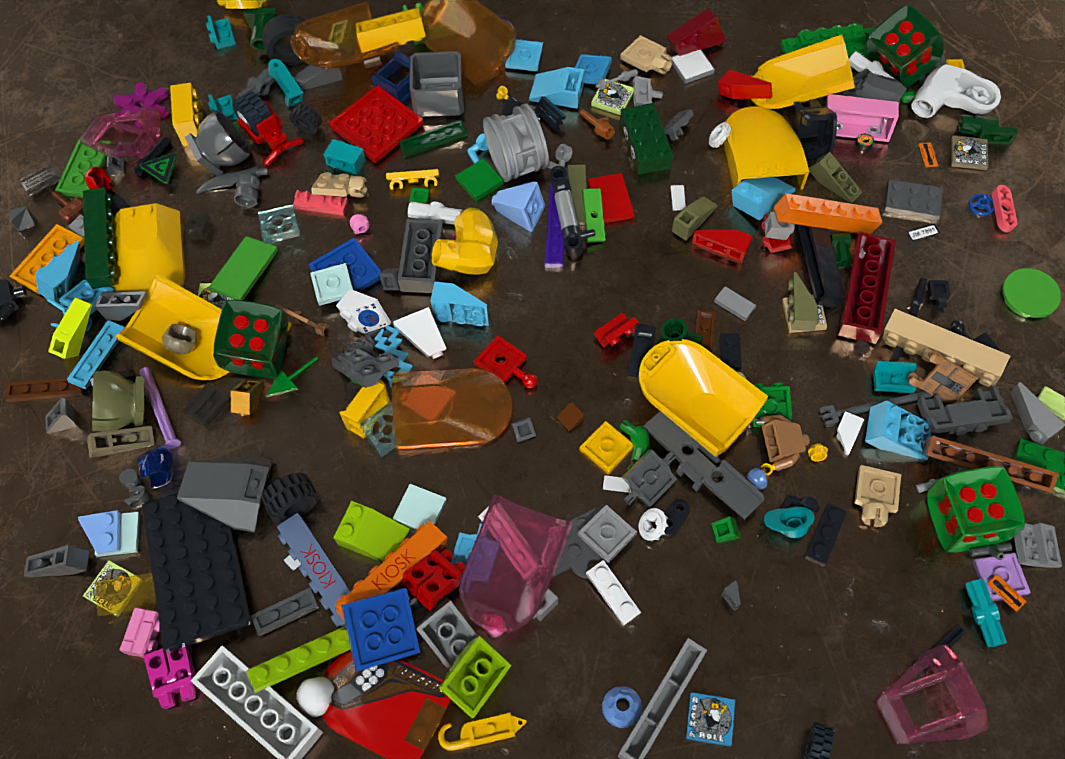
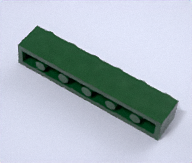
M105 187L83 191L86 280L92 289L115 286V278H117V272L114 267L116 256L113 252V248L116 245L112 233H115L112 223L114 213L111 208L113 198L111 194H108Z

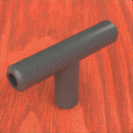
M1008 542L971 548L969 554L972 557L990 554L998 560H1003L1005 557L1003 552L1011 551L1012 545Z

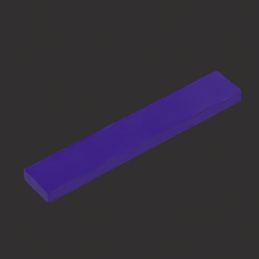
M550 181L545 267L563 268L564 240Z

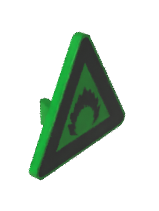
M174 152L140 164V167L164 184H167L177 154Z

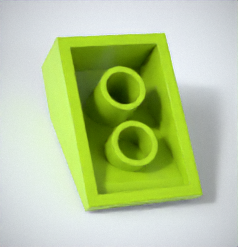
M351 501L333 538L339 546L383 563L385 557L390 552H395L400 548V544L407 538L410 528L369 507Z
M478 636L469 641L456 658L439 689L471 718H474L512 665Z

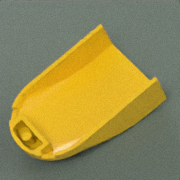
M746 107L734 112L726 121L730 124L731 131L724 141L733 188L740 184L742 179L797 175L799 187L804 189L809 169L801 142L787 120L776 111L763 107Z

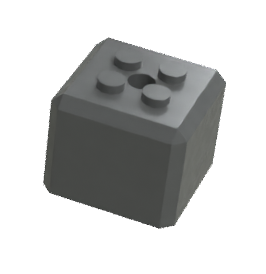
M457 51L414 53L410 56V93L414 113L418 116L461 115L464 112L463 67L461 54Z

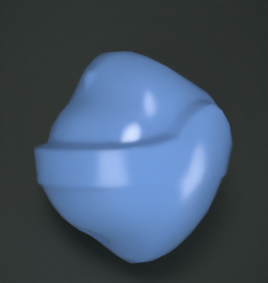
M755 468L747 473L746 479L758 490L767 487V477L762 469Z

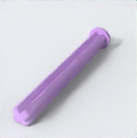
M144 367L139 370L141 377H144L145 389L166 442L165 448L174 449L181 444V441L175 435L151 370L148 367Z

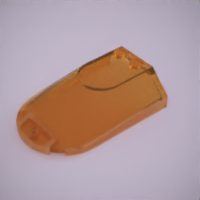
M428 0L423 8L421 20L426 37L422 40L425 45L433 52L457 51L460 53L463 75L477 86H481L495 78L514 51L517 30L477 0Z
M367 2L306 20L294 29V33L291 36L292 49L302 61L325 69L345 67L400 51V43L395 42L362 53L356 33V23L372 19Z
M477 368L393 373L392 408L397 450L407 451L482 445L496 439L508 426L512 416V398L507 386L495 374Z

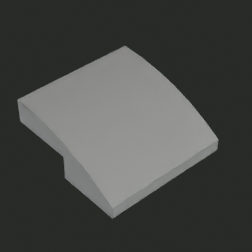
M1025 523L1024 529L1014 537L1019 564L1036 567H1062L1055 527L1043 523L1035 525Z

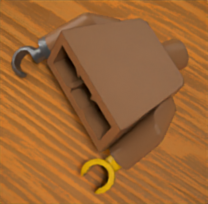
M782 415L764 416L759 420L756 417L753 419L757 425H762L769 460L774 462L772 465L765 463L760 466V468L767 467L769 469V472L765 473L766 476L770 475L773 470L779 471L793 466L800 458V453L805 452V446L810 442L809 436L802 434L800 425L792 423Z

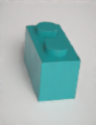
M332 139L323 154L328 166L355 175L358 174L366 161L362 148Z

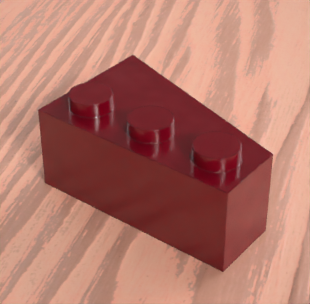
M708 8L666 36L671 48L679 56L726 42L717 16Z

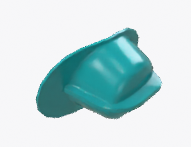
M805 507L775 509L767 512L764 516V523L767 527L780 531L790 538L804 536L809 530V526L815 520L814 513Z

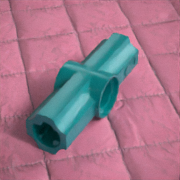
M978 579L965 583L972 603L971 609L977 625L980 626L987 648L1006 644V637L999 621L1000 614L996 603L991 599L985 580Z

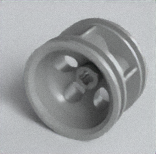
M528 104L514 107L512 115L498 116L493 114L491 118L488 116L483 119L486 143L492 161L504 182L510 181L511 178L517 179L519 176L533 171H539L540 168L545 169L548 167L549 156L545 137L534 111Z

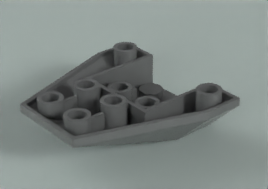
M246 456L188 462L177 499L233 529L255 532L259 518L261 496L264 492L267 478L270 476L273 459Z

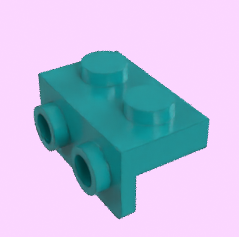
M887 360L877 361L873 369L875 391L914 393L916 387L909 384L908 375L915 372L917 368L916 363L890 362Z

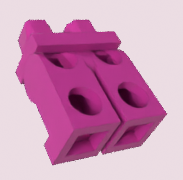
M191 645L166 653L162 648L143 655L153 689V697L159 699L160 705L164 709L176 705L174 695L177 693H181L182 701L196 698V685L191 682L196 675L191 656Z

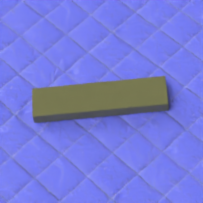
M568 165V178L578 224L585 225L582 190L587 189L585 165Z

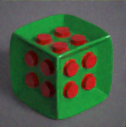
M1002 466L983 467L948 475L937 480L927 493L930 515L941 545L946 552L969 551L971 548L996 545L1011 540L1025 527V517L1015 487L1008 472Z

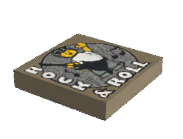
M952 135L950 139L951 166L987 170L988 139Z

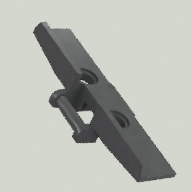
M661 411L643 426L668 452L674 453L676 459L681 463L676 473L680 477L685 473L694 482L692 488L696 492L704 484L744 520L765 500L764 495L735 470L730 463L722 460L719 456L715 457ZM689 446L692 454H684L682 448ZM714 477H723V480L721 482H715L712 479Z

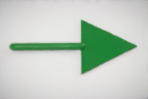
M314 357L289 377L280 370L266 396L298 389L291 379L317 361L318 357Z

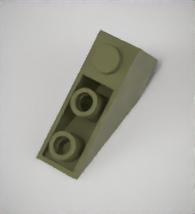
M830 152L819 157L808 168L820 184L849 203H852L862 193Z
M704 196L686 206L674 218L672 232L687 240L718 205Z
M794 272L792 278L788 279L787 290L790 291L788 306H791V311L788 313V322H791V330L814 331L818 323L817 304L797 272Z

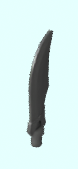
M253 167L245 171L222 174L204 183L196 193L201 194L208 190L232 186L237 183L238 176L242 174H250L258 178L261 175L269 174L267 167L261 169Z

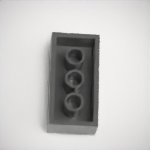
M407 219L398 274L401 292L432 293L434 282H438L440 267L432 264V249L437 239H444L442 220Z

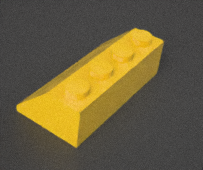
M419 8L356 23V33L362 53H372L375 49H388L391 45H404L407 41H420L426 37Z

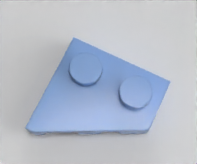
M118 510L78 517L87 537L99 555L120 551L121 513Z

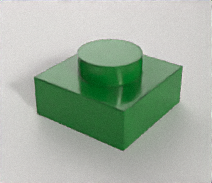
M412 187L409 203L428 204L430 189Z

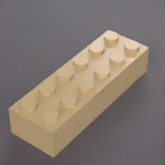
M894 309L884 330L883 340L887 345L891 347L899 346L903 348L904 352L922 356V359L930 362L928 353L934 349L946 359L976 375L979 383L988 387L996 385L1010 358L1008 354L897 309Z

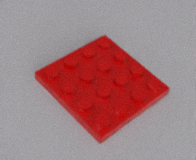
M379 85L375 86L329 122L332 130L351 145L362 148L365 156L374 163L399 144V141L406 139L424 124L420 116Z

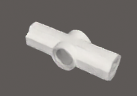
M858 52L853 53L849 59L851 67L858 72L868 68L872 73L893 78L883 71L881 63L878 61L871 62Z
M411 202L408 206V217L442 220L443 223L455 225L456 216L463 212L460 209L445 207L439 202H431L430 205Z

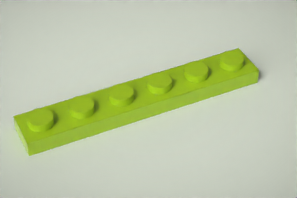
M346 626L246 670L254 692L257 693L350 650Z

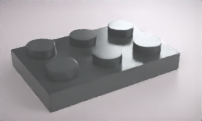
M889 179L884 211L938 221L941 216L943 188Z

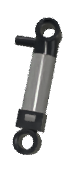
M555 166L550 170V179L566 253L570 257H578L583 253L582 239L594 237L596 235L595 230L580 232L567 170L563 166Z

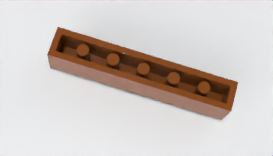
M927 436L922 452L924 456L971 470L990 466H1002L1008 472L1013 483L1048 493H1053L1059 474L936 436Z

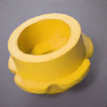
M814 444L808 450L809 457L815 462L823 461L827 458L828 449L821 444Z

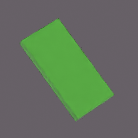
M79 138L55 191L63 196L83 198V191L90 190L85 182L87 170L95 166L104 168L107 161V153H110L113 147L112 142Z
M246 236L210 284V291L235 300H244L278 252L277 246Z

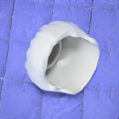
M326 677L310 678L302 682L297 690L296 698L302 712L310 717L323 715L331 703L334 686Z

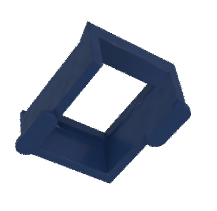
M396 51L395 56L374 76L372 75L371 78L373 87L379 85L398 101L404 103L411 96L410 73L398 85L387 80L401 65L410 69V58Z

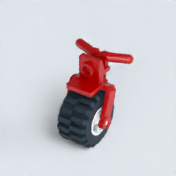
M253 91L245 93L232 102L234 112L238 118V125L244 129L255 143L260 144L264 141L268 143L271 149H274L265 159V166H270L282 151L303 144L302 138L285 141L287 136L281 131L283 129L282 120L271 109L268 102H264Z

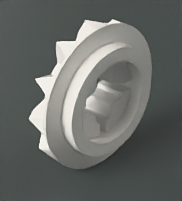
M723 122L714 128L709 137V145L711 147L717 148L723 144L727 136L730 135V124Z
M652 508L642 515L639 521V533L644 539L649 541L659 540L661 535H665L664 530L668 527L666 523L668 518L664 512L657 508ZM650 521L656 522L657 528L654 529Z

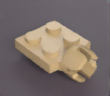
M641 35L621 53L623 61L645 72L653 69L660 74H666V71H669L672 66V57L666 54V48Z
M325 172L320 174L311 189L312 194L347 197L350 194L352 197L362 198L365 197L367 187L364 185V182L367 181L362 176H349L348 174L333 175L332 173Z
M860 465L858 468L854 504L862 506V521L866 525L870 526L871 519H874L873 527H882L888 521V513H896L898 511L901 474Z

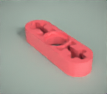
M999 185L992 191L997 224L1002 231L1010 232L1018 224L1012 194L1007 186Z

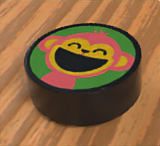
M863 133L857 136L855 144L860 150H869L873 146L874 138L869 134Z

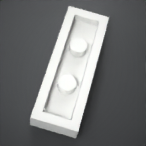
M604 560L586 572L588 578L623 626L641 613Z

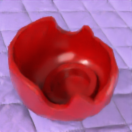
M95 166L87 170L85 182L90 190L105 187L106 191L112 189L110 186L112 179L107 176V173L101 167Z

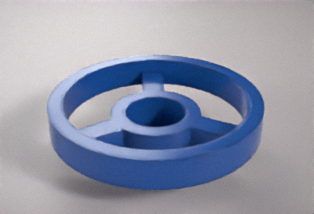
M976 194L970 199L969 208L977 215H990L994 211L993 199L986 194ZM981 197L978 202L972 204L974 198ZM974 207L986 209L988 212H979Z

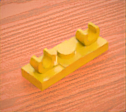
M438 169L386 173V179L391 181V190H394L395 183H399L400 189H403V180L408 181V183H419V180L425 179L424 184L426 187H428V182L433 180L434 186L437 187L438 181L436 178L440 177Z

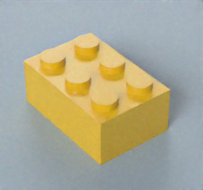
M191 82L170 86L172 124L183 147L189 146L185 137L190 133L196 137L199 124L204 120L201 113L203 110L202 101L198 100V92L196 89H193Z

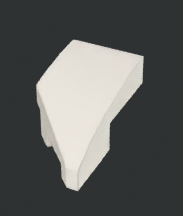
M846 411L838 426L836 437L838 441L840 440L845 455H849L864 419Z

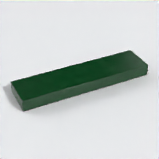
M458 120L399 141V146L404 157H408L467 136V130L462 121Z

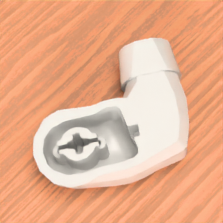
M945 64L937 67L930 73L921 88L918 89L911 106L915 114L924 118L932 117L943 104L953 108H961L974 114H986L999 104L1001 94L995 83L983 79L968 70Z

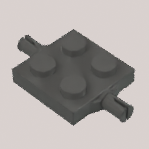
M649 449L622 476L631 490L623 499L626 504L630 505L638 497L647 507H651L677 480L669 467V464L676 458L674 453L670 451L664 459H661L653 450Z

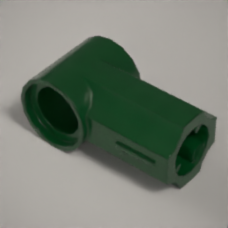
M830 233L838 269H844L851 265L850 233Z

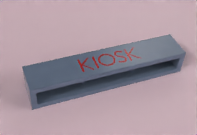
M296 513L277 526L280 531L277 536L283 545L288 543L291 549L288 550V553L294 561L298 559L301 563L298 567L304 577L309 576L312 580L309 585L315 594L319 592L323 597L320 599V602L325 610L330 608L332 611L331 619L337 627L340 625L344 627L346 626L345 621L337 614L335 605L337 600L344 594L348 595L350 590L300 515Z

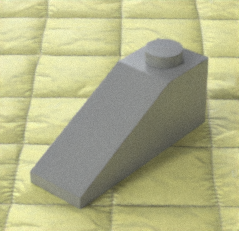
M1021 382L1010 392L1026 432L1039 445H1043L1065 426Z

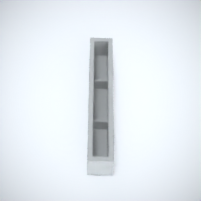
M687 639L620 751L618 758H645L707 652L705 648L691 639Z

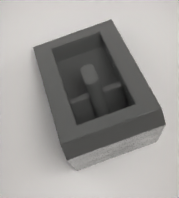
M60 398L45 416L46 433L78 427L76 409L65 398Z

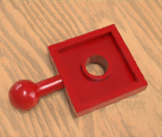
M499 335L474 360L475 366L492 376L502 385L513 374L522 379L523 385L527 388H534L538 383L535 374H526L519 369L527 360V355ZM498 357L506 359L503 363H497L495 360Z

